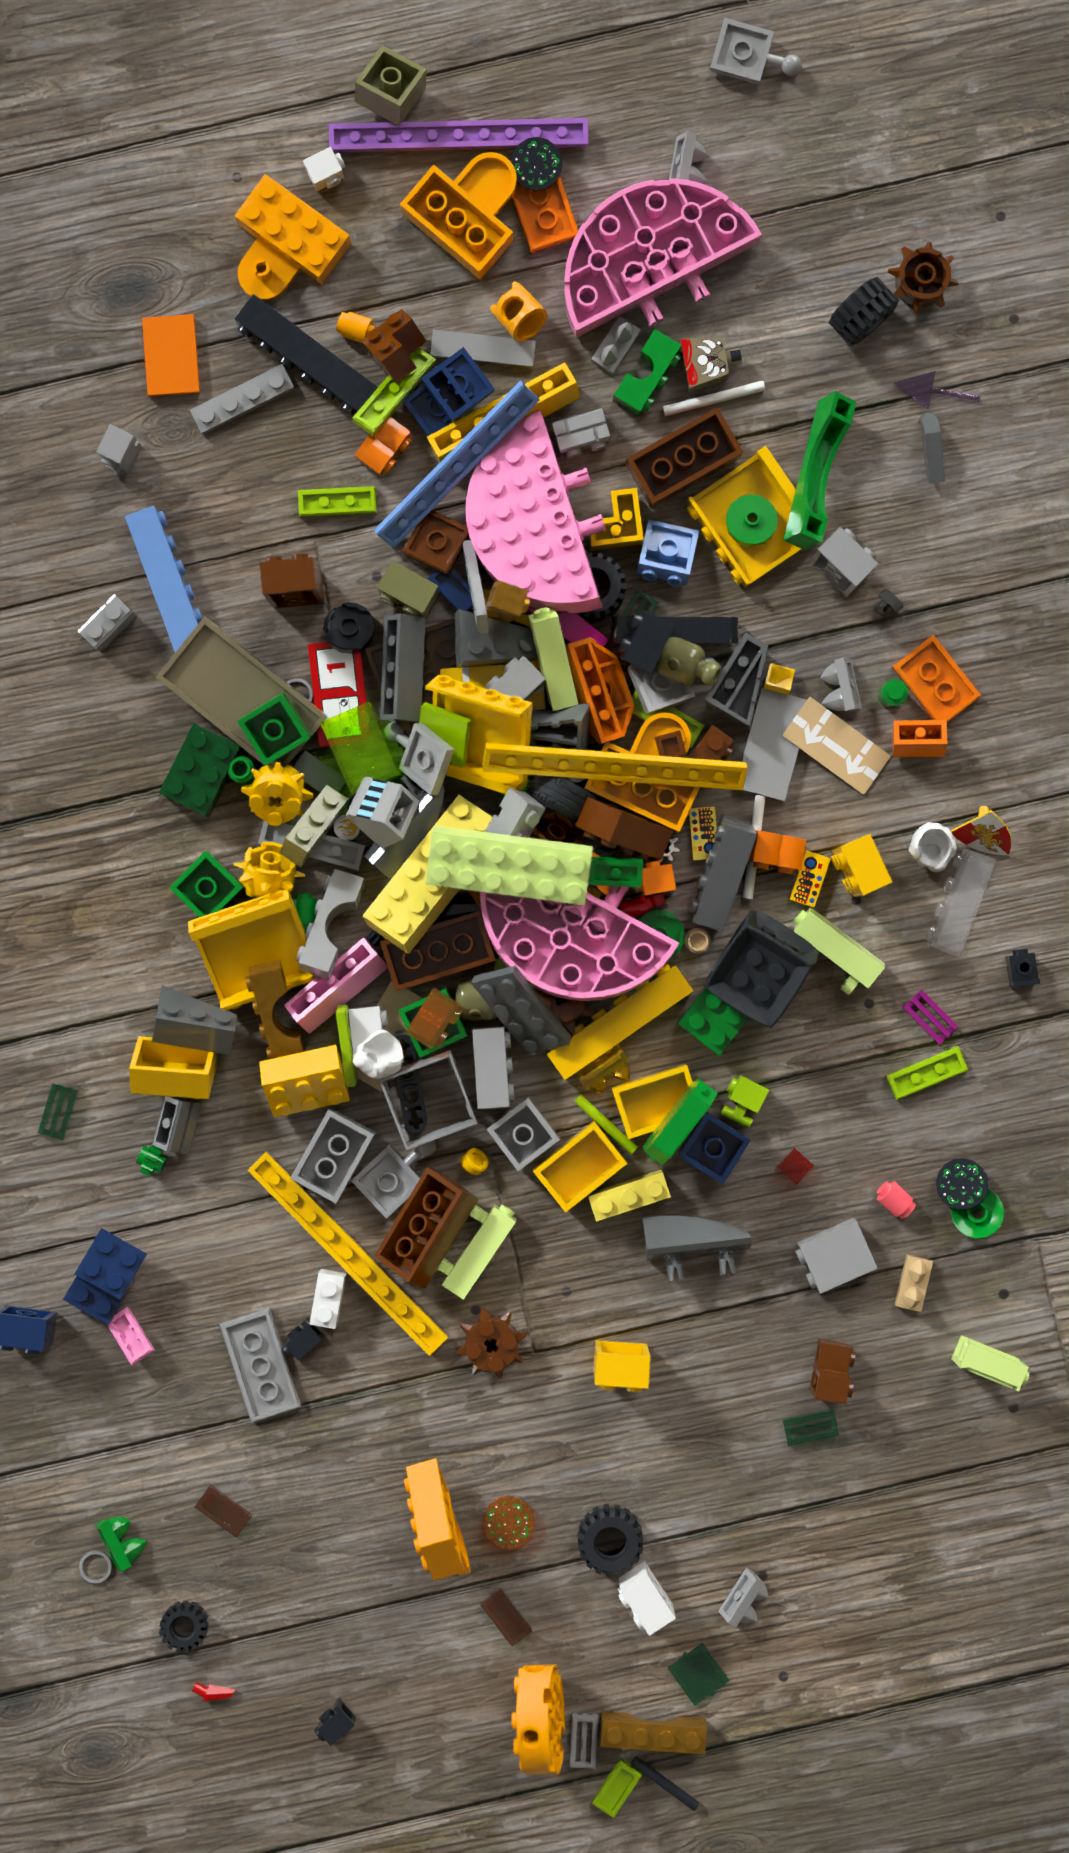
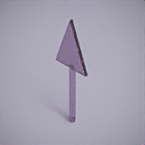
M936 371L894 382V384L927 409L929 408L931 392L974 401L980 400V396L933 387Z

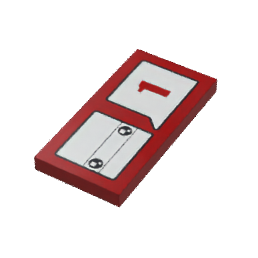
M328 642L308 644L314 705L327 715V718L317 729L319 747L371 742L361 651L352 654L341 653L333 649Z

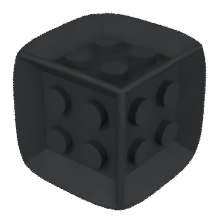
M751 909L723 950L714 970L709 973L705 981V987L718 999L756 1023L772 1028L800 990L811 967L816 963L819 952L810 942L787 926L762 912Z

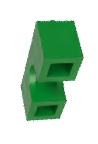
M654 329L640 355L641 358L650 363L653 372L644 379H637L627 373L614 393L613 401L638 417L642 411L647 413L655 400L652 398V395L656 389L661 391L669 378L666 376L667 371L670 367L675 369L682 358V355L679 353L681 345Z

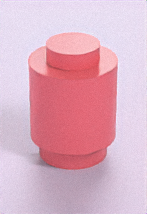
M887 1181L877 1190L879 1194L877 1201L895 1217L905 1219L916 1206L913 1198L895 1181L891 1183Z

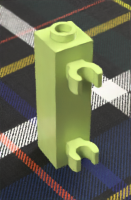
M538 609L528 617L541 672L546 678L544 685L549 705L553 711L578 705L558 615L554 609Z
M812 907L807 912L802 910L793 921L796 924L794 928L796 934L806 939L817 950L850 974L841 985V990L846 994L850 995L859 982L869 988L885 969V963Z
M475 1204L470 1216L482 1224L454 1265L443 1258L437 1268L447 1275L442 1286L464 1300L516 1223V1218L513 1217L515 1213L503 1204L500 1208L494 1205L488 1214Z

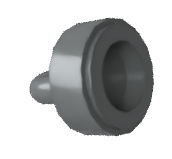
M884 589L878 595L882 600L877 607L879 615H887L891 610L898 613L903 608V603L890 590Z

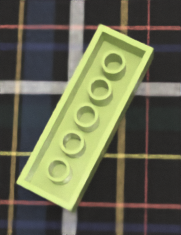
M434 825L431 832L425 884L585 905L593 846Z

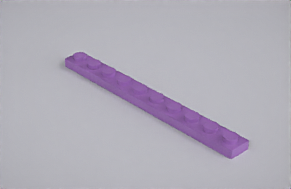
M588 118L402 122L400 126L393 122L329 124V147L332 148L334 153L516 149L519 143L532 137L548 139L557 148L588 147Z

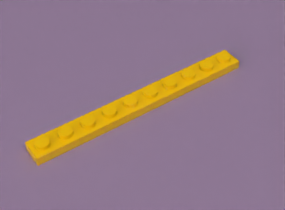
M486 743L482 765L483 771L732 790H743L748 769L746 762Z
M267 1151L248 1169L251 1175L429 1356L448 1338V1335L298 1182L290 1179L291 1175Z

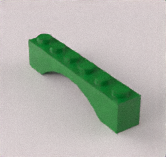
M836 391L818 400L783 539L803 550L814 547L823 541L828 521L825 511L827 479L836 452L851 426L857 403Z

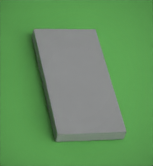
M761 688L741 762H746L748 767L743 791L785 801L799 747L786 739L783 733L805 704L806 699Z
M270 1307L220 1323L219 1325L251 1423L300 1408L302 1405Z

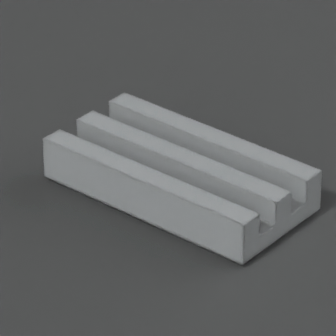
M572 1713L570 1768L596 1769L598 1714L588 1715V1713H582V1715H578L577 1713ZM577 1721L582 1722L580 1761H575ZM587 1722H592L590 1762H585Z

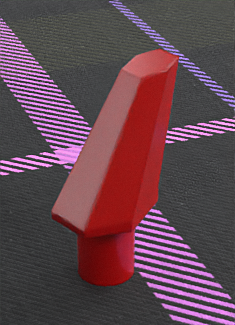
M196 1682L192 1692L202 1696V1702L230 1698L236 1689L211 1684L209 1687H206Z

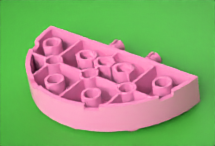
M675 178L659 181L648 180L631 185L610 196L593 211L586 222L580 227L570 248L566 263L564 280L565 306L575 338L636 307H641L650 327L655 326L656 321L659 324L664 320V317L654 301L655 297L682 283H687L696 303L701 302L702 298L703 300L707 299L711 294L700 277L701 273L758 245L762 234L747 212L743 208H739L727 195L712 187L690 180Z
M541 410L521 419L476 465L466 497V522L469 536L478 557L495 582L501 580L528 590L529 606L536 609L549 608L550 610L554 609L555 611L568 613L593 611L603 607L582 541L586 536L606 531L601 514L581 522L575 519L568 496L569 491L588 484L590 485L591 480L587 468L565 476L563 473L561 474Z
M611 886L604 901L587 893L585 905L480 891L484 925L488 937L502 961L508 967L516 965L532 987L559 998L593 1001L627 993L651 979L662 969L679 945L677 941L621 912L617 908L626 891H628V887H621L619 892L616 893L619 886Z

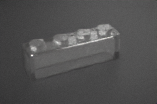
M963 849L962 853L958 852L952 865L956 869L953 877H948L943 889L944 892H947L943 902L939 901L934 915L937 916L934 926L931 925L926 934L925 940L929 941L927 947L953 957L961 956L996 859L969 849Z

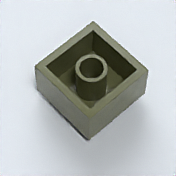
M381 46L355 81V102L400 126L426 89L427 69Z
M393 560L377 587L384 603L393 608L399 605L403 607L406 615L425 617V620L440 595L438 585Z

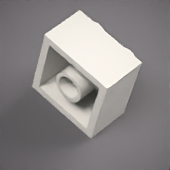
M645 1561L619 1577L620 1587L618 1591L620 1594L618 1596L626 1609L631 1607L634 1614L633 1619L641 1631L645 1629L650 1636L676 1619L671 1600Z

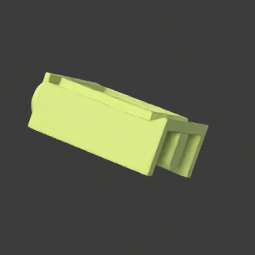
M960 1336L952 1356V1360L960 1368H966L972 1373L1009 1388L1013 1387L1018 1392L1021 1386L1024 1387L1029 1378V1372L1027 1371L1029 1367L1019 1358L965 1336Z

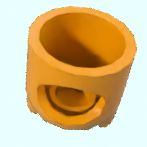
M514 281L511 285L512 289L503 294L497 305H491L490 309L491 313L516 341L522 342L532 338L541 330L546 322L547 312L519 282Z

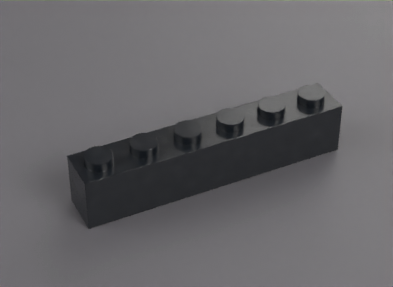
M253 294L235 317V321L239 326L237 330L248 339L253 336L259 341L258 346L268 354H271L273 351L280 357L279 361L290 370L294 367L301 372L299 376L308 384L316 383L322 388L320 392L331 401L336 398L342 403L341 408L349 415L354 416L377 390L378 387L256 295Z

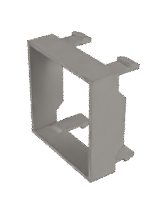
M451 1050L405 1065L397 1073L379 1079L406 1150L477 1124L473 1105L467 1095ZM448 1058L450 1066L454 1069L459 1081L468 1113L472 1119L452 1124L407 1142L409 1141V1133L404 1123L400 1124L389 1095L391 1093V1086L388 1080Z

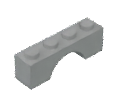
M334 869L332 877L327 876L323 891H326L323 900H318L314 914H317L314 923H309L305 937L308 938L305 947L301 946L297 954L296 961H299L300 971L327 980L331 979L339 954L338 949L327 938V929L337 915L346 911L357 910L365 889L364 878Z

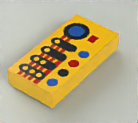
M806 850L802 869L798 871L789 900L814 908L831 858Z

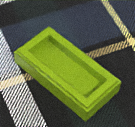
M620 1758L593 1798L592 1804L614 1818L641 1778L642 1773Z

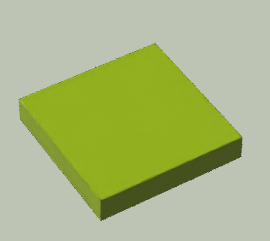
M425 702L421 706L419 723L426 725L455 749L450 761L451 764L461 768L466 764L472 719Z

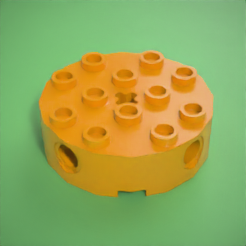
M557 1664L524 1665L522 1668H519L518 1677L514 1679V1690L517 1693L516 1712L512 1713V1728L517 1729V1739H514L513 1744L514 1755H519L520 1771L524 1772L525 1775H558L561 1771L564 1755L561 1734H565V1704L561 1675H558Z

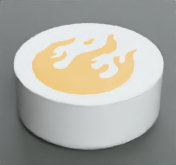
M346 815L340 816L335 821L334 831L340 839L351 841L359 835L360 829Z

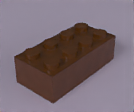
M716 407L626 458L625 465L650 509H653L741 459L743 451L719 408Z
M302 553L292 555V559L282 560L281 556H271L266 558V562H259L262 594L274 609L325 604L323 574L313 557H308V554Z
M481 911L430 926L409 954L389 940L380 941L395 992L496 960Z
M427 1167L374 1257L407 1282L426 1288L479 1198L445 1174Z

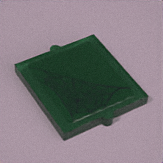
M703 1642L690 1652H684L683 1657L668 1667L694 1706L709 1695L713 1696L715 1694L714 1691L729 1681Z

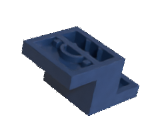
M463 347L422 377L423 386L406 397L403 404L425 434L429 436L474 412V407L495 392V388Z
M101 1228L74 1273L76 1278L63 1300L109 1326L135 1281L134 1277L145 1260L147 1253Z

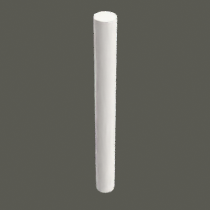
M763 381L662 406L664 416H669L765 391Z
M755 795L752 826L755 830L761 831L766 796ZM747 862L742 898L753 899L757 869L753 867L754 862Z

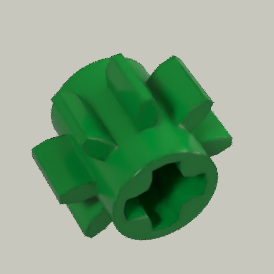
M144 1145L136 1160V1163L141 1165L139 1172L149 1177L154 1172L160 1174L168 1156L164 1155L163 1150L152 1145L149 1148Z

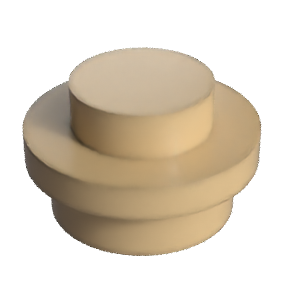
M702 928L691 929L685 936V946L692 953H703L710 946V935Z

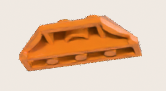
M591 637L567 644L566 652L578 705L590 703L589 733L599 744L624 737L635 706L618 657L596 643Z

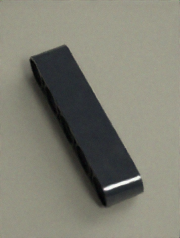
M611 616V643H621L624 637L629 638L633 630L629 628V625L634 616ZM660 617L675 624L669 637H679L691 643H738V617Z

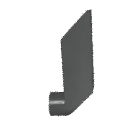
M926 412L920 416L919 422L922 426L924 462L929 483L945 482L939 422L934 414Z

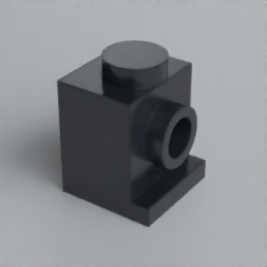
M1028 948L1012 950L1013 955L1005 956L1009 987L1040 984L1035 953H1028ZM1023 962L1028 966L1026 972L1020 970V965Z
M308 1317L301 1323L303 1328L296 1326L286 1335L289 1340L282 1346L290 1358L295 1357L298 1361L321 1342L324 1337L315 1325H310Z
M339 1698L335 1702L334 1710L329 1708L319 1717L320 1722L314 1729L315 1734L321 1741L324 1742L326 1740L331 1746L355 1725L356 1717Z

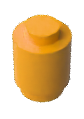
M342 312L337 322L336 332L341 333V336L362 343L361 340L371 330L376 329L377 326H374L373 319L353 312H348V314Z

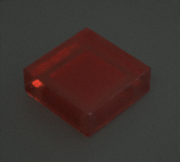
M793 1148L777 1167L794 1183L798 1184L814 1165L798 1150Z

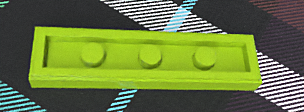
M418 348L409 355L417 368L397 384L388 376L354 415L352 420L354 424L374 437L422 380L421 378L435 364V358L422 349Z

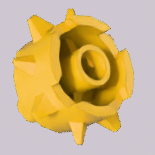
M278 762L274 766L271 763L261 767L259 770H251L254 776L253 784L241 788V792L250 796L249 806L251 812L267 821L271 826H279L281 823L294 819L297 815L303 816L300 809L302 802L313 799V793L304 789L303 777L305 775L303 773H299L290 765L282 767Z
M262 842L261 847L254 849L249 847L245 853L244 862L234 863L235 866L243 869V875L239 881L243 883V886L246 888L245 893L248 896L261 897L282 889L291 892L294 888L295 877L305 876L304 873L296 871L297 865L279 853L282 844Z

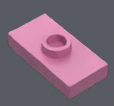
M129 1307L115 1314L108 1327L128 1361L134 1366L152 1354L155 1349Z

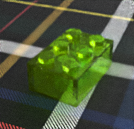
M371 701L320 722L351 795L357 792L362 779L365 777L385 781L401 774L398 762L389 741L384 735L383 727Z

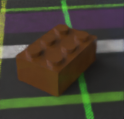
M587 797L575 825L585 830L583 835L598 841L600 837L602 838L601 844L613 849L618 845V850L633 855V852L636 851V856L650 861L651 857L662 860L673 833L672 830L639 815Z

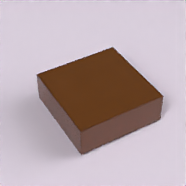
M680 730L654 737L659 756L680 758L687 756Z

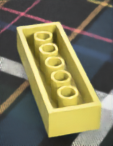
M458 795L435 825L485 832L493 817L461 795ZM433 828L363 914V918L370 928L407 954L412 951L460 890L458 888L425 884Z

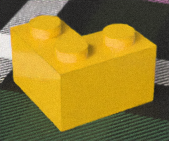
M637 488L611 491L610 500L613 517L603 518L606 531L589 535L591 551L643 544L644 539Z

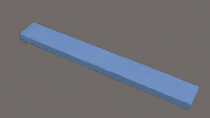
M520 380L374 529L375 533L392 548H395L540 401L538 396Z

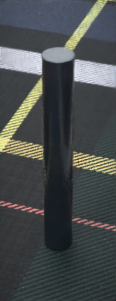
M635 1756L631 1765L691 1810L695 1811L699 1802L639 1757Z

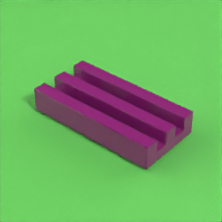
M920 990L902 1007L939 1045L958 1028L923 990ZM920 998L949 1025L947 1029L918 1001ZM915 1005L942 1034L938 1036L910 1007Z

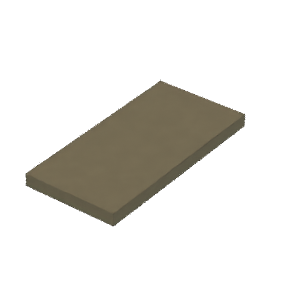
M206 616L203 617L156 676L165 686L262 764L263 762L237 723L240 717L285 691L312 735L327 718L323 711ZM307 741L271 762L273 766L276 762L280 763L282 767L288 765Z

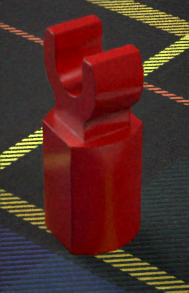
M662 893L646 899L643 896L621 903L620 907L623 913L634 917L649 912V908L665 904L666 902Z

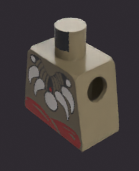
M723 338L680 339V352L688 393L727 380L729 376L728 366L742 364L740 348L725 351Z

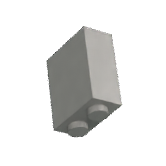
M854 1218L797 1242L799 1249L795 1251L801 1265L806 1264L810 1272L806 1274L807 1280L811 1288H817L820 1294L878 1269L858 1222Z

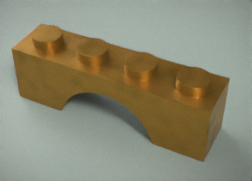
M497 580L494 582L492 590H482L487 617L509 623L520 617L521 614H525L528 609L530 599L527 598L529 591Z
M276 960L251 966L249 968V976L245 977L248 991H253L256 999L252 1001L255 1015H260L262 1024H259L262 1039H267L269 1047L266 1048L268 1060L305 1052L306 1049L300 1030L285 1027L277 1020L273 1012L275 1002L287 991V982L281 961Z
M601 1712L600 1747L705 1754L707 1735L705 1718L678 1717L671 1721H647L635 1718L628 1713Z

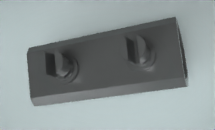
M406 776L401 778L408 791L420 801L403 840L383 849L374 842L363 854L390 880L436 824L445 792L443 786H441L438 795H429L424 789L420 791Z
M688 1216L642 1217L647 1261L666 1260L669 1283H673L674 1269L677 1272L679 1282L685 1280L682 1257L701 1254H718L721 1277L726 1275V1263L729 1266L731 1276L736 1275L737 1271L733 1252L750 1249L752 1244L751 1236L747 1232L718 1221Z

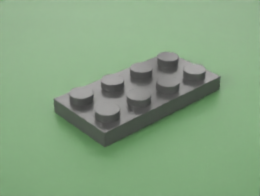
M516 965L474 976L471 982L473 987L527 1054L570 1044L572 1036Z

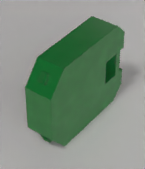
M697 1078L683 1093L643 1146L644 1151L650 1156L649 1159L664 1165L705 1114L718 1093Z

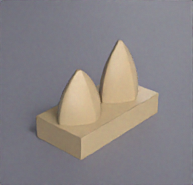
M906 1254L895 1306L919 1312L922 1311L933 1264L932 1260Z

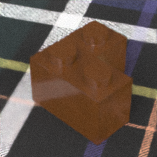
M402 309L390 315L387 321L378 328L371 330L361 340L375 363L396 384L417 368L409 355L427 342L413 319Z
M819 1338L809 1388L815 1399L846 1404L847 1397H852L854 1382H851L848 1370L849 1367L853 1368L855 1352H852L853 1348L850 1344Z

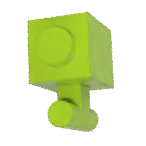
M739 1074L737 1079L732 1078L727 1088V1092L730 1093L728 1098L737 1102L735 1109L725 1105L721 1115L749 1129L753 1119L744 1114L747 1108L758 1113L769 1089Z

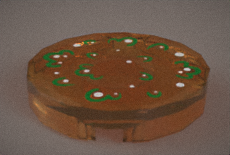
M511 1495L498 1497L492 1501L487 1507L483 1519L484 1531L489 1540L498 1547L506 1549L520 1547L526 1543L533 1533L535 1524L533 1510L529 1504L523 1499Z

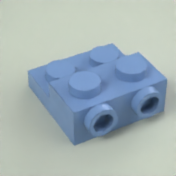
M648 519L636 574H640L646 581H655L657 578L667 580V583L673 587H680L682 584L687 585L699 530Z

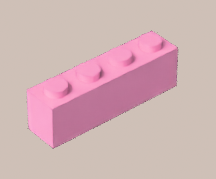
M362 938L338 959L330 980L317 976L285 1003L284 1006L295 1021L310 1034L337 1011L338 1005H345L383 973L388 966L377 951Z

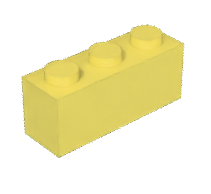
M662 1170L588 1194L596 1221L671 1197Z

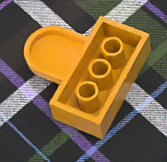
M494 152L482 153L473 158L453 181L433 165L400 203L401 213L481 280L514 241L513 231L495 216L515 192L517 184L515 168L501 154Z
M264 174L235 214L238 225L257 238L239 264V283L249 297L254 294L264 302L273 301L283 295L300 271L322 285L352 244L348 233L266 174Z
M658 713L652 715L643 723L630 751L606 742L601 752L659 756L654 737L680 730L687 754L691 743V735L687 724L680 717L672 713ZM588 779L584 789L599 798L679 833L700 787Z
M437 1459L406 1467L408 1478L404 1479L407 1494H411V1498L407 1499L410 1513L414 1514V1518L410 1519L415 1535H418L417 1539H414L417 1554L423 1555L421 1556L424 1571H430L433 1581L459 1574V1576L470 1574V1563L464 1539L455 1518L449 1489Z

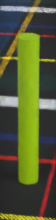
M581 1094L574 1102L630 1154L638 1148Z

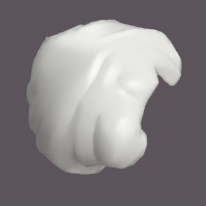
M927 822L918 828L909 846V853L917 861L920 867H927L933 872L945 870L948 862L955 856L957 850L956 840L950 829L939 823Z
M382 1029L375 1031L363 1043L358 1045L357 1053L353 1057V1063L367 1076L374 1079H382L400 1070L404 1053L400 1041L388 1031Z

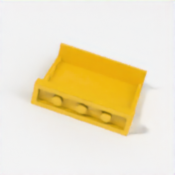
M766 446L758 450L752 458L693 498L691 496L687 500V512L694 521L699 520L703 526L701 529L702 534L708 542H714L718 548L715 551L723 564L726 562L732 569L730 572L732 578L738 585L742 583L744 588L802 550L783 540L796 489ZM759 495L767 499L774 506L778 515L777 528L772 538L765 544L759 546L752 545V547L743 546L735 542L729 535L726 526V514L730 505L739 497ZM754 516L748 517V520L752 523L757 521Z
M447 675L436 676L426 685L427 690L433 691V705L472 719L466 764L461 768L450 763L446 776L504 794L507 793L509 788L522 791L527 786L528 774L483 771L482 765L486 743L530 746L532 703L524 701L517 696L501 694L493 689L477 687L470 682L457 681Z
M282 889L188 921L189 935L192 942L195 941L220 1000V1008L223 1010H235L243 1004L256 1000L254 992L248 991L245 977L249 976V968L251 966L280 960L287 982V991L301 984L308 985L317 977L300 971L299 961H296L300 947H305L308 938L305 937V930L289 890Z

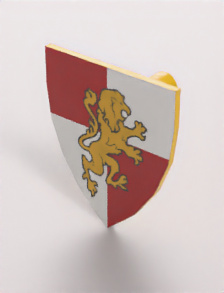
M987 806L979 808L978 817L951 830L952 835L959 841L978 851L995 855H1009L1012 842L1008 827L992 810L989 811Z

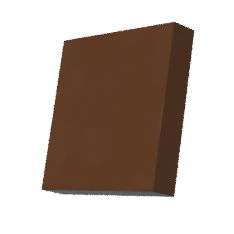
M431 510L415 527L402 553L449 576L463 550L464 541L470 538L468 528L451 518Z

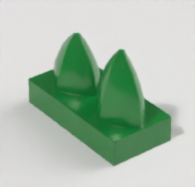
M591 857L588 883L589 885L642 887L643 859Z
M113 1517L108 1520L102 1519L94 1525L117 1570L123 1572L130 1568V1563L139 1557L147 1542L145 1539L139 1538L119 1542L129 1528L130 1519Z

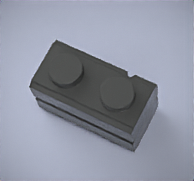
M165 1096L152 1145L167 1152L189 1153L191 1144L194 1141V1133L201 1114L202 1103L187 1097Z

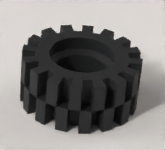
M183 1600L182 1603L178 1601L164 1613L159 1625L161 1627L159 1633L160 1636L163 1635V1643L167 1642L169 1644V1649L174 1647L176 1652L180 1653L181 1650H184L186 1653L192 1648L193 1650L196 1649L203 1642L207 1634L209 1622H207V1614L202 1612L203 1608L195 1606L197 1603L192 1601L191 1604H188V1600ZM186 1617L193 1622L194 1630L190 1635L182 1636L176 1632L174 1623L178 1618Z

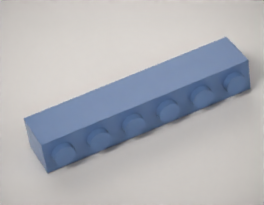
M151 506L125 516L172 646L176 652L203 617L199 608L194 609L191 601L195 598L190 583L186 585L182 576L186 574L181 559L176 560L173 552L177 550L172 535L167 536L164 528L168 526L163 511L159 512L155 506Z

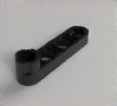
M405 1030L396 1031L395 1038L398 1040L404 1039L405 1043H409L403 1049L404 1055H412L413 1057H404L402 1064L416 1062L415 1047L409 1034ZM416 1069L409 1077L402 1075L396 1077L405 1128L412 1133L421 1132L427 1125L419 1070ZM407 1089H415L418 1092L419 1096L415 1101L409 1102L404 1099L403 1094ZM421 1105V1108H416L417 1117L423 1120L419 1121L418 1126H414L413 1122H408V1120L412 1119L411 1109L406 1111L405 1107L414 1108Z

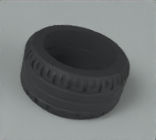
M534 775L526 789V793L536 801L577 823L587 797L597 800L595 795L564 777Z

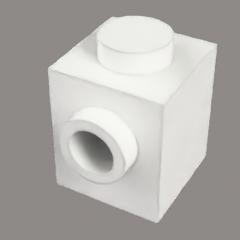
M331 147L303 160L304 167L316 191L325 187L333 188L344 178L342 169L345 168V164L340 154H334Z

